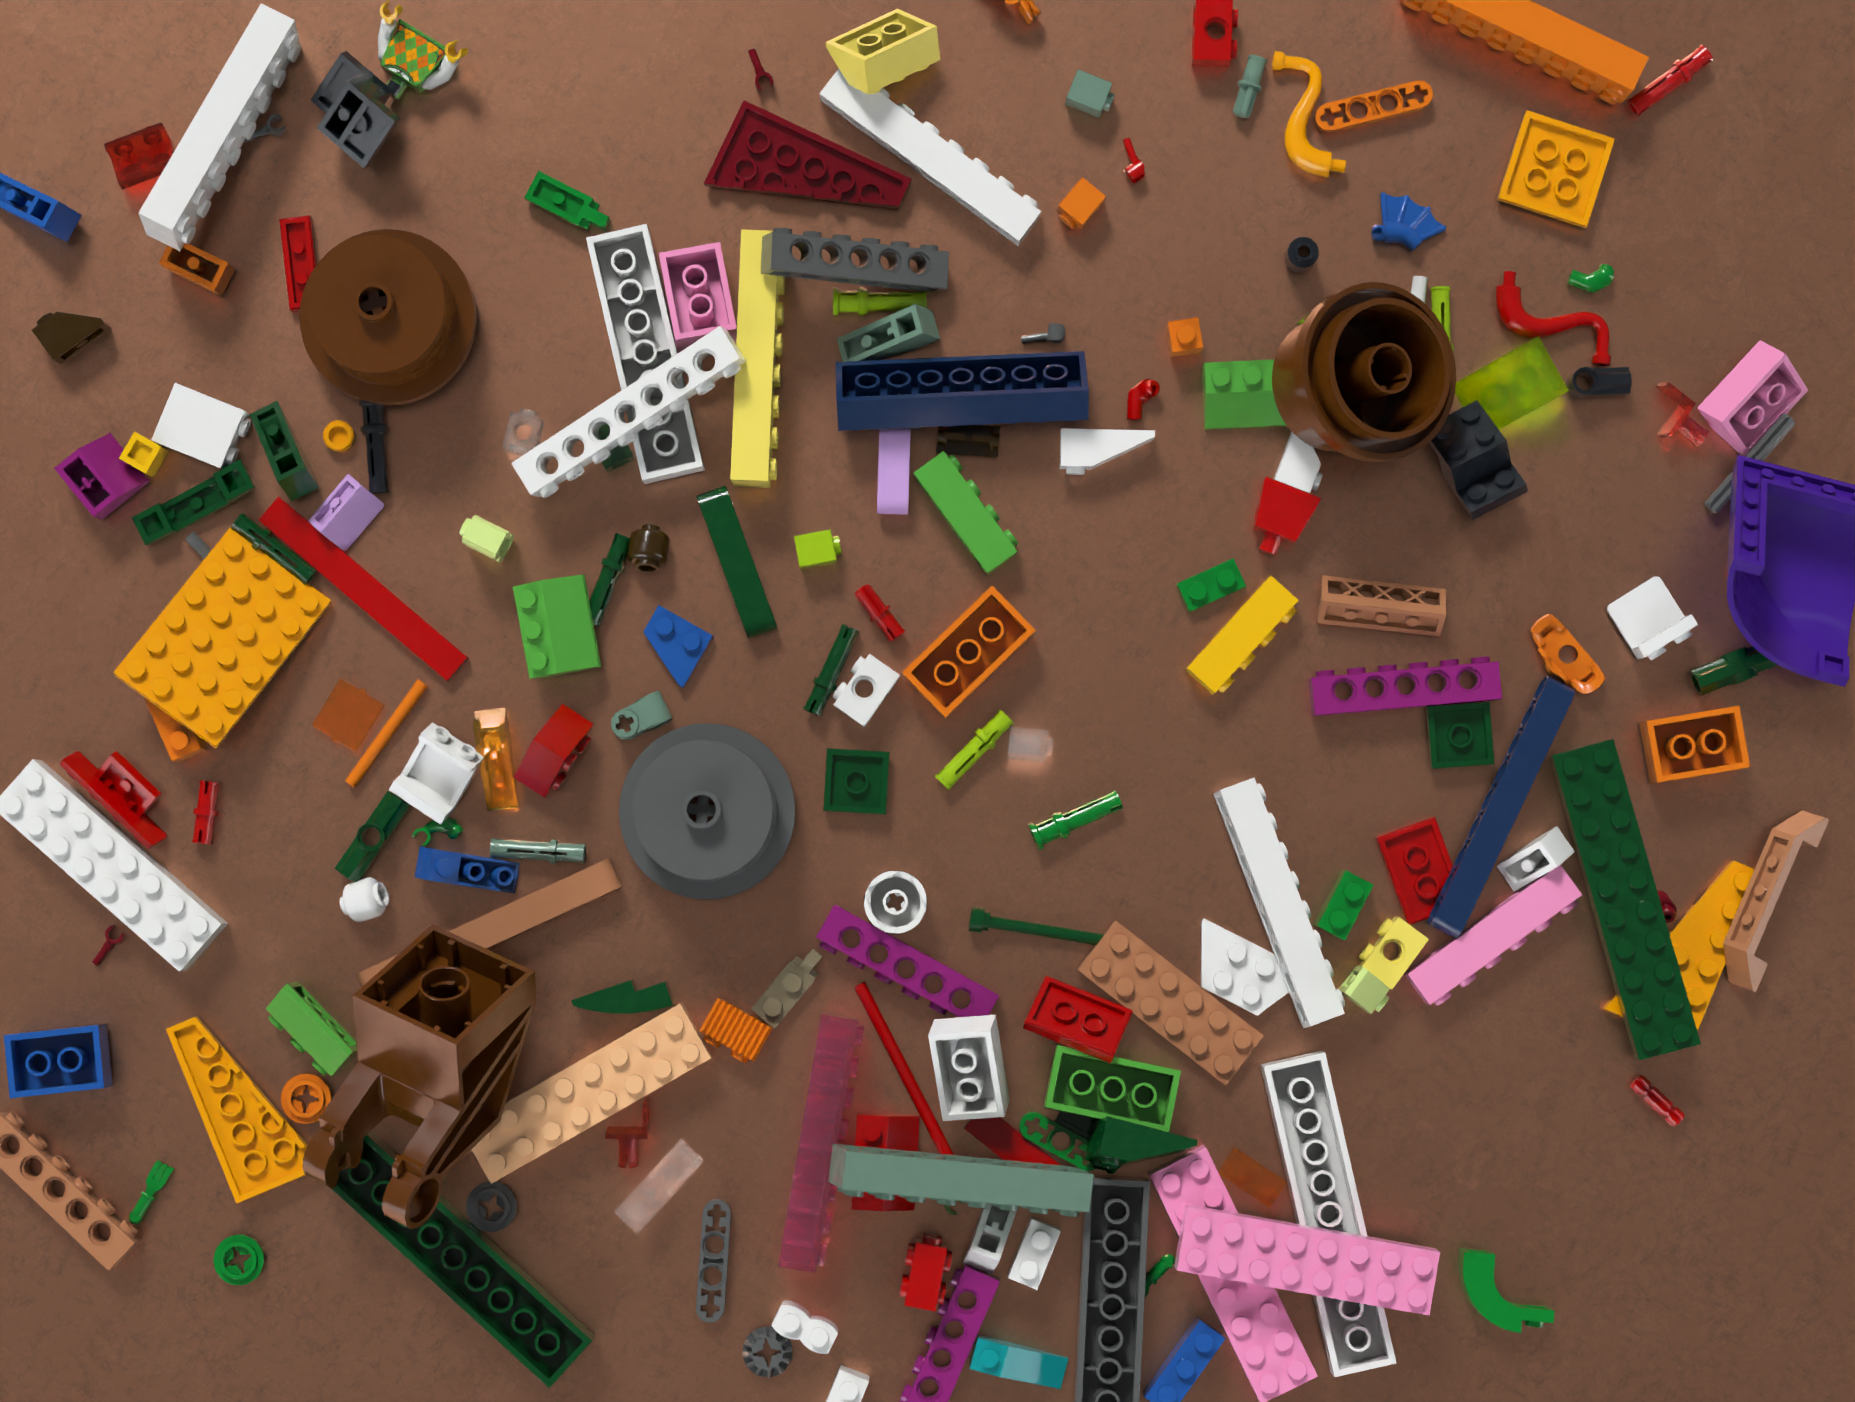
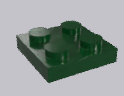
M1490 702L1426 707L1430 769L1494 764Z
M827 748L823 811L886 815L890 752Z

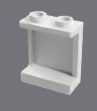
M174 383L151 441L223 469L236 462L239 454V449L236 447L240 438H244L247 435L251 420H248L249 413L240 408Z
M432 722L418 737V745L403 772L393 781L389 791L441 825L455 810L484 756L476 752L475 748L471 745L465 744L452 736L447 729L437 726Z

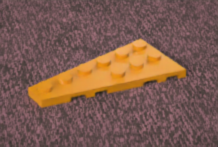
M1731 861L1701 898L1690 907L1681 921L1669 932L1697 1031L1726 964L1723 942L1755 870L1736 861ZM1615 995L1602 1009L1622 1017L1618 999Z
M196 1016L166 1028L236 1204L304 1176L303 1157L308 1145L203 1022Z

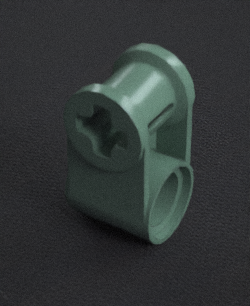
M655 691L616 712L611 719V728L618 738L630 740L668 723L673 717L660 691ZM625 717L628 721H634L630 725L631 731L625 732L624 729H617L621 725L620 719Z

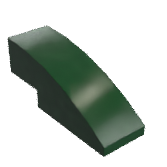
M634 979L571 1000L574 1007L611 1014L648 1012L675 1005L667 981L637 991Z

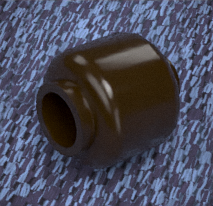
M652 524L643 525L641 529L631 533L628 560L634 565L636 570L654 573L666 565L670 545L668 535L660 531L659 526Z

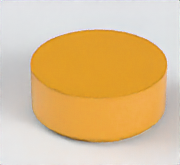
M332 421L323 431L324 443L332 451H348L355 443V431L345 421Z

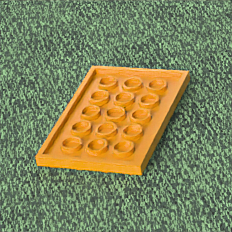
M229 528L113 674L217 749L329 607L331 600L308 583L304 585L302 581L259 548L256 551L250 541L232 528Z

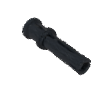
M359 400V406L362 407L363 413L361 432L362 435L366 436L369 492L372 494L389 493L385 451V434L389 431V427L385 424V405Z

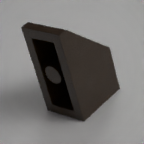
M55 312L54 314L48 313L42 316L36 322L38 326L33 328L32 331L52 359L62 364L111 327L101 318Z

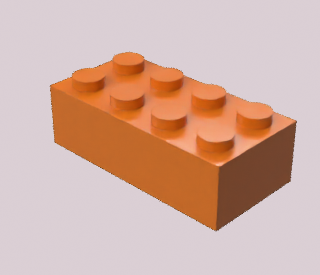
M991 586L902 672V675L946 719L1022 646L1036 630Z

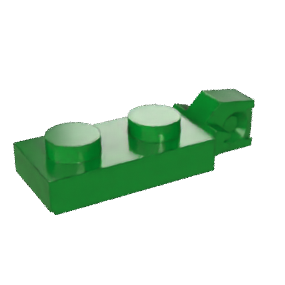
M540 171L537 172L524 197L526 201L579 228L582 227L588 230L590 224L606 231L611 222L609 216L598 211L600 204L595 202L592 197Z

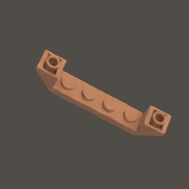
M1802 810L1772 828L1723 942L1730 983L1754 992L1757 991L1768 963L1755 957L1754 954L1801 844L1818 848L1829 819Z

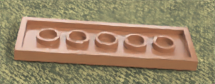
M1116 920L1077 968L1079 972L1124 1007L1133 1010L1134 1015L1225 1086L1264 1037Z

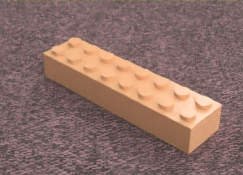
M682 1002L506 1102L501 1121L472 1148V1151L489 1182L492 1184L706 1062L713 1055Z

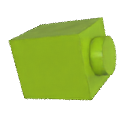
M831 529L794 536L800 569L837 563L836 555L842 554L839 537H832Z

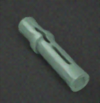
M492 838L490 857L549 861V864H557V861L584 864L586 860V844L559 843L558 840L551 839L550 842Z

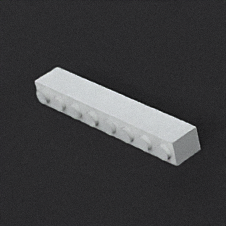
M838 68L820 92V101L1015 245L1019 246L1041 216V211L1038 209L1040 205L1033 198L1026 194L1021 197L1014 192L1013 189L1015 187L1011 182L1002 176L998 179L988 172L990 168L978 158H974L972 161L963 154L965 150L957 142L951 139L947 142L938 135L940 131L934 125L927 121L922 124L913 117L915 115L914 111L903 103L897 105L888 99L890 94L885 89L881 88L879 92L874 94H866L850 86Z
M1251 778L1214 793L1215 800L1302 1027H1311L1345 1014L1343 1010L1345 1006L1344 997L1339 989H1335L1331 978L1334 977L1333 968L1330 962L1323 958L1320 950L1323 946L1321 937L1317 930L1312 929L1310 924L1311 912L1305 900L1302 901L1297 890L1300 888L1298 877L1294 871L1290 872L1286 861L1289 858L1288 851L1284 843L1279 842L1275 832L1277 830V823L1273 814L1267 812L1264 804L1266 795L1260 783L1257 784L1255 778Z

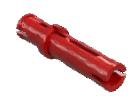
M1700 45L1683 60H1676L1672 63L1671 69L1627 100L1630 110L1636 116H1640L1680 84L1691 81L1692 76L1713 61L1709 50L1705 46Z

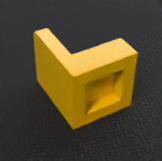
M134 431L119 459L154 477L169 450Z

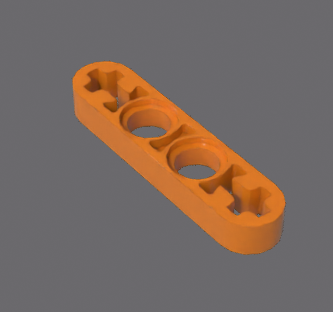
M1417 80L1325 103L1317 109L1314 116V124L1320 132L1334 133L1421 111L1430 104L1433 90L1427 82ZM1415 88H1418L1420 93L1425 92L1426 96L1423 97L1422 103H1418L1416 98L1410 99L1405 103L1407 107L1403 108V98L1411 96ZM1385 95L1393 96L1397 102L1396 108L1392 111L1382 109L1380 106L1381 97ZM1354 103H1362L1367 109L1366 116L1362 119L1354 118L1350 113V106ZM1344 106L1346 123H1343V116L1335 118L1332 126H1329L1327 121H1321L1325 111H1329L1330 115L1340 114V107Z

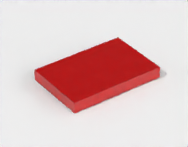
M1435 816L1375 838L1405 921L1409 925L1429 918L1453 867Z
M1046 976L1024 1022L1023 1029L1111 1064L1131 1019L1133 1010Z

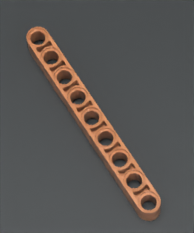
M610 858L449 932L489 949L623 886ZM396 956L357 973L356 976L361 987Z

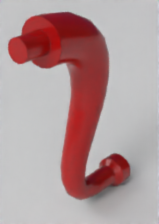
M1504 271L1503 285L1496 286V307L1501 321L1510 331L1528 338H1543L1582 325L1592 326L1597 332L1596 353L1592 356V365H1611V356L1608 354L1609 329L1601 316L1591 312H1575L1549 318L1531 316L1522 306L1521 287L1515 286L1516 272Z

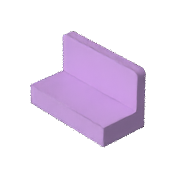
M347 474L310 517L308 522L340 549L346 551L382 510L384 503L351 475Z

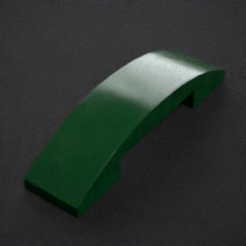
M239 459L213 473V477L163 504L158 503L132 517V520L145 545H150L218 512L253 490L255 485L242 460Z

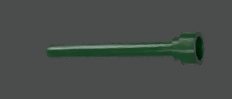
M973 906L968 929L970 932L981 933L982 930L988 931V928L1090 945H1096L1104 935L991 916L990 912H985V908Z

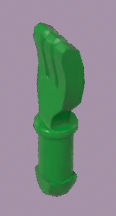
M159 1160L156 1161L146 1179V1191L141 1192V1197L133 1211L129 1213V1222L131 1224L137 1225L143 1221V1217L151 1202L155 1200L153 1196L156 1192L163 1189L174 1168L168 1167L167 1164Z
M1163 1255L1161 1260L1149 1272H1146L1145 1297L1149 1294V1287L1152 1283L1156 1285L1157 1281L1170 1268L1172 1269L1175 1264L1173 1255Z

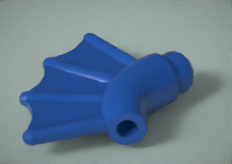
M1384 192L1380 194L1382 224L1372 227L1371 233L1374 241L1379 242L1383 240L1384 243H1400L1412 252L1423 241L1446 230V226L1436 221L1429 206L1423 207L1415 204L1408 195L1393 197Z

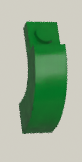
M1459 1248L1458 1271L1462 1289L1468 1301L1483 1317L1500 1328L1521 1333L1522 1320L1525 1321L1526 1326L1543 1328L1545 1322L1554 1323L1555 1310L1550 1307L1515 1304L1503 1299L1494 1281L1496 1254L1485 1250Z

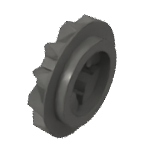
M489 1181L475 1187L468 1196L466 1203L467 1215L472 1224L480 1230L486 1232L500 1231L506 1228L516 1215L517 1201L512 1190L501 1182H494L492 1184ZM497 1194L496 1204L501 1209H504V1211H494L489 1219H486L488 1208L483 1206L484 1204L479 1203V1201L489 1202Z
M760 1327L751 1332L746 1338L742 1356L747 1368L757 1376L771 1378L783 1373L791 1363L793 1356L792 1343L789 1338L780 1335L773 1327ZM765 1339H767L771 1349L781 1350V1352L772 1355L770 1365L767 1364L764 1356L754 1355V1353L763 1350Z

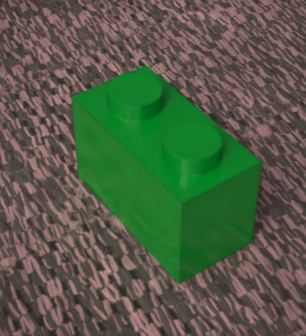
M1341 870L1313 926L1345 941L1374 884L1347 870Z

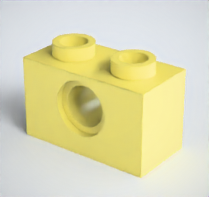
M1396 916L1392 920L1387 918L1377 931L1380 935L1374 945L1369 943L1358 957L1362 960L1358 966L1366 968L1389 987L1390 990L1395 987L1429 940L1403 919ZM1389 942L1395 943L1398 947V955L1393 960L1386 959L1383 954V948Z

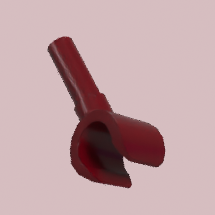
M749 50L748 53L757 75L755 78L756 88L762 91L758 84V80L762 76L769 78L772 87L773 77L765 72L756 50Z
M115 925L109 926L105 931L107 940L92 961L97 966L100 965L114 945L122 944L125 941L126 934L124 931L117 940L111 939L110 934L116 928Z

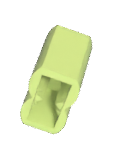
M474 515L472 519L467 518L459 532V535L463 536L462 543L498 562L503 561L514 539V535L510 534L509 531L477 515Z

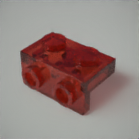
M163 123L148 126L104 144L105 150L112 160L116 178L122 190L160 176L175 151L173 141Z

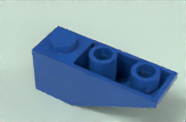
M420 847L414 877L515 894L520 863Z

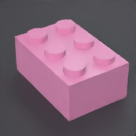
M720 242L659 253L677 353L719 326L727 329L734 342H736L737 326Z

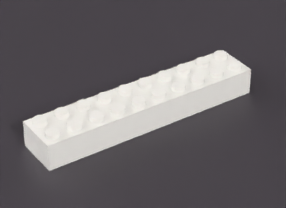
M1317 1051L1260 1064L1296 1224L1367 1236L1326 1053ZM1313 1295L1330 1372L1334 1377L1396 1364L1384 1307Z

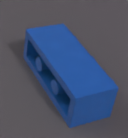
M1196 1316L1143 1390L1144 1398L1150 1402H1181L1226 1339L1224 1335L1199 1316Z

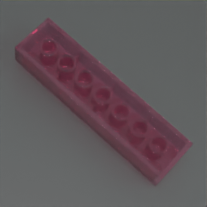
M826 1012L821 1014L778 1267L816 1273L818 1265L824 1266L827 1244L821 1242L823 1234L829 1235L833 1213L827 1212L828 1202L834 1203L837 1186L828 1182L833 1144H838L839 1139L845 1140L849 1119L843 1118L844 1108H851L854 1088L848 1087L849 1078H856L859 1057L853 1056L855 1045H862L865 1027L859 1025L860 1018Z

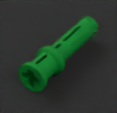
M1114 790L1063 814L1061 812L1052 813L1051 818L1038 824L1030 823L1028 827L1035 844L1041 850L1044 848V844L1060 837L1066 839L1071 831L1121 810L1123 806L1117 792Z

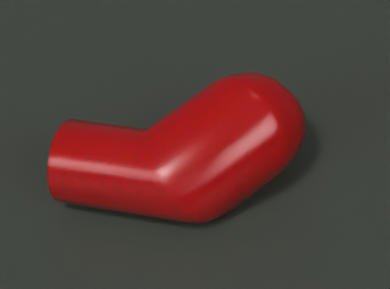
M1144 379L1129 390L1127 420H1142L1143 404L1160 392V385L1156 380Z

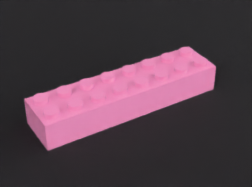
M1204 1145L1147 1172L1178 1237L1180 1235L1185 1204L1238 1213ZM1197 1274L1259 1402H1267L1318 1377L1275 1288Z
M1185 1204L1174 1267L1177 1271L1430 1316L1440 1252L1431 1247Z

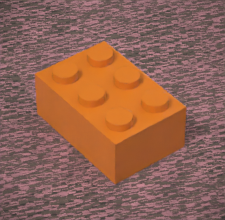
M1739 705L1639 722L1650 784L1750 768Z

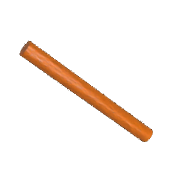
M417 679L345 781L354 788L357 786L428 687L425 683Z

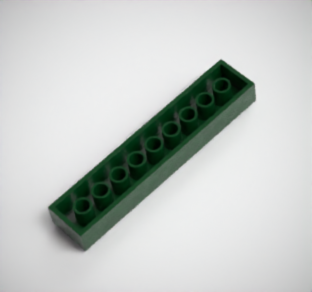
M1614 739L1552 755L1549 758L1634 1059L1643 1060L1700 1045L1701 1042Z
M370 1131L363 1138V1152L357 1168H347L340 1171L337 1184L332 1190L550 1388L592 1342L595 1335L442 1195L433 1214L418 1228L410 1229L385 1216L382 1209L383 1196L392 1178V1165L397 1154Z

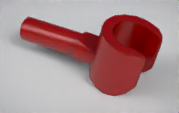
M1125 138L1123 143L1129 160L1132 163L1125 168V172L1131 182L1136 183L1145 176V167L1142 161L1138 159L1131 139Z

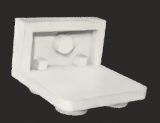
M1657 576L1652 577L1607 606L1608 614L1637 660L1647 656L1650 661L1666 652L1664 647L1666 644L1673 640L1676 644L1686 640L1693 635L1690 629L1698 625L1692 614L1684 616L1662 579Z

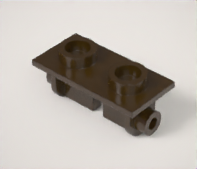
M938 426L936 453L944 451L946 454L998 457L1000 426Z

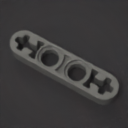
M720 1198L710 1200L705 1205L702 1214L696 1312L701 1320L708 1323L716 1322L721 1318L725 1310L732 1212L729 1203ZM716 1204L720 1205L722 1211H726V1216H721L719 1220V1227L725 1226V1232L706 1230L707 1225L710 1227L714 1226V1216L709 1215L708 1211L713 1210ZM719 1236L723 1240L724 1248L721 1252L711 1253L708 1251L706 1241L709 1237ZM710 1267L719 1269L722 1274L721 1281L716 1285L708 1284L704 1279V1272ZM702 1288L709 1291L721 1290V1295L714 1294V1305L719 1306V1310L714 1311L713 1316H708L707 1310L702 1309V1305L707 1304L709 1293L702 1294Z

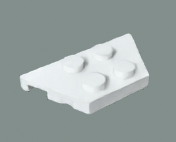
M1204 918L1202 919V988L1257 1016L1289 993L1275 954Z

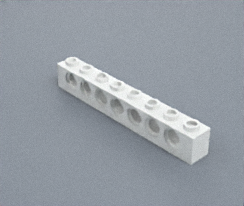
M719 326L511 464L530 495L546 498L559 489L557 485L564 480L572 481L585 472L583 468L590 463L598 464L611 455L609 452L611 449L618 445L623 447L633 442L637 438L635 434L643 428L649 430L659 425L663 421L661 417L672 410L675 413L689 404L688 399L698 393L701 396L715 387L714 382L721 377L729 378L741 370L740 365L746 362L727 329ZM713 355L715 366L710 371H704L702 367L703 360L707 356ZM686 372L689 376V382L686 387L679 389L676 385V379L681 373ZM655 390H661L663 394L660 404L653 406L650 402V396ZM629 407H634L637 413L634 421L627 423L624 419V413ZM604 424H608L610 426V435L605 440H601L598 435L599 428ZM582 441L584 452L579 457H575L572 452L573 446L576 442ZM556 458L558 469L555 473L549 474L547 463L550 459Z

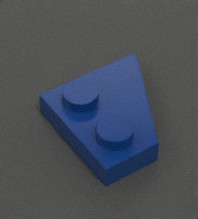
M660 605L656 608L643 631L678 685L682 688L685 687L713 638V635Z

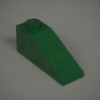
M275 401L249 414L276 480L288 498L293 501L319 488L312 469L279 402Z

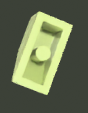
M1355 966L1339 988L1345 997L1370 1014L1374 1010L1379 1012L1389 1000V996L1386 994L1390 988L1361 966Z

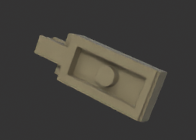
M814 948L804 960L796 956L793 961L787 964L753 1005L751 1010L775 1029L815 981L814 978L819 973L813 967L823 956Z

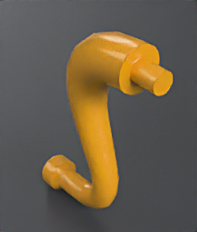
M1274 51L1272 70H1282L1283 68L1305 71L1309 75L1308 87L1292 112L1285 130V148L1289 158L1297 167L1310 174L1328 177L1330 171L1344 173L1346 160L1331 159L1332 152L1314 148L1308 142L1306 136L1307 123L1322 88L1320 68L1306 58L1287 56L1283 52Z

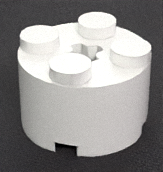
M888 871L880 874L869 884L864 896V908L868 919L875 927L887 933L899 934L913 929L922 920L927 907V897L922 884L914 876L903 871ZM895 893L897 897L901 895L904 897L905 901L901 903L902 909L899 911L894 907L889 909L887 903L890 901L889 895Z

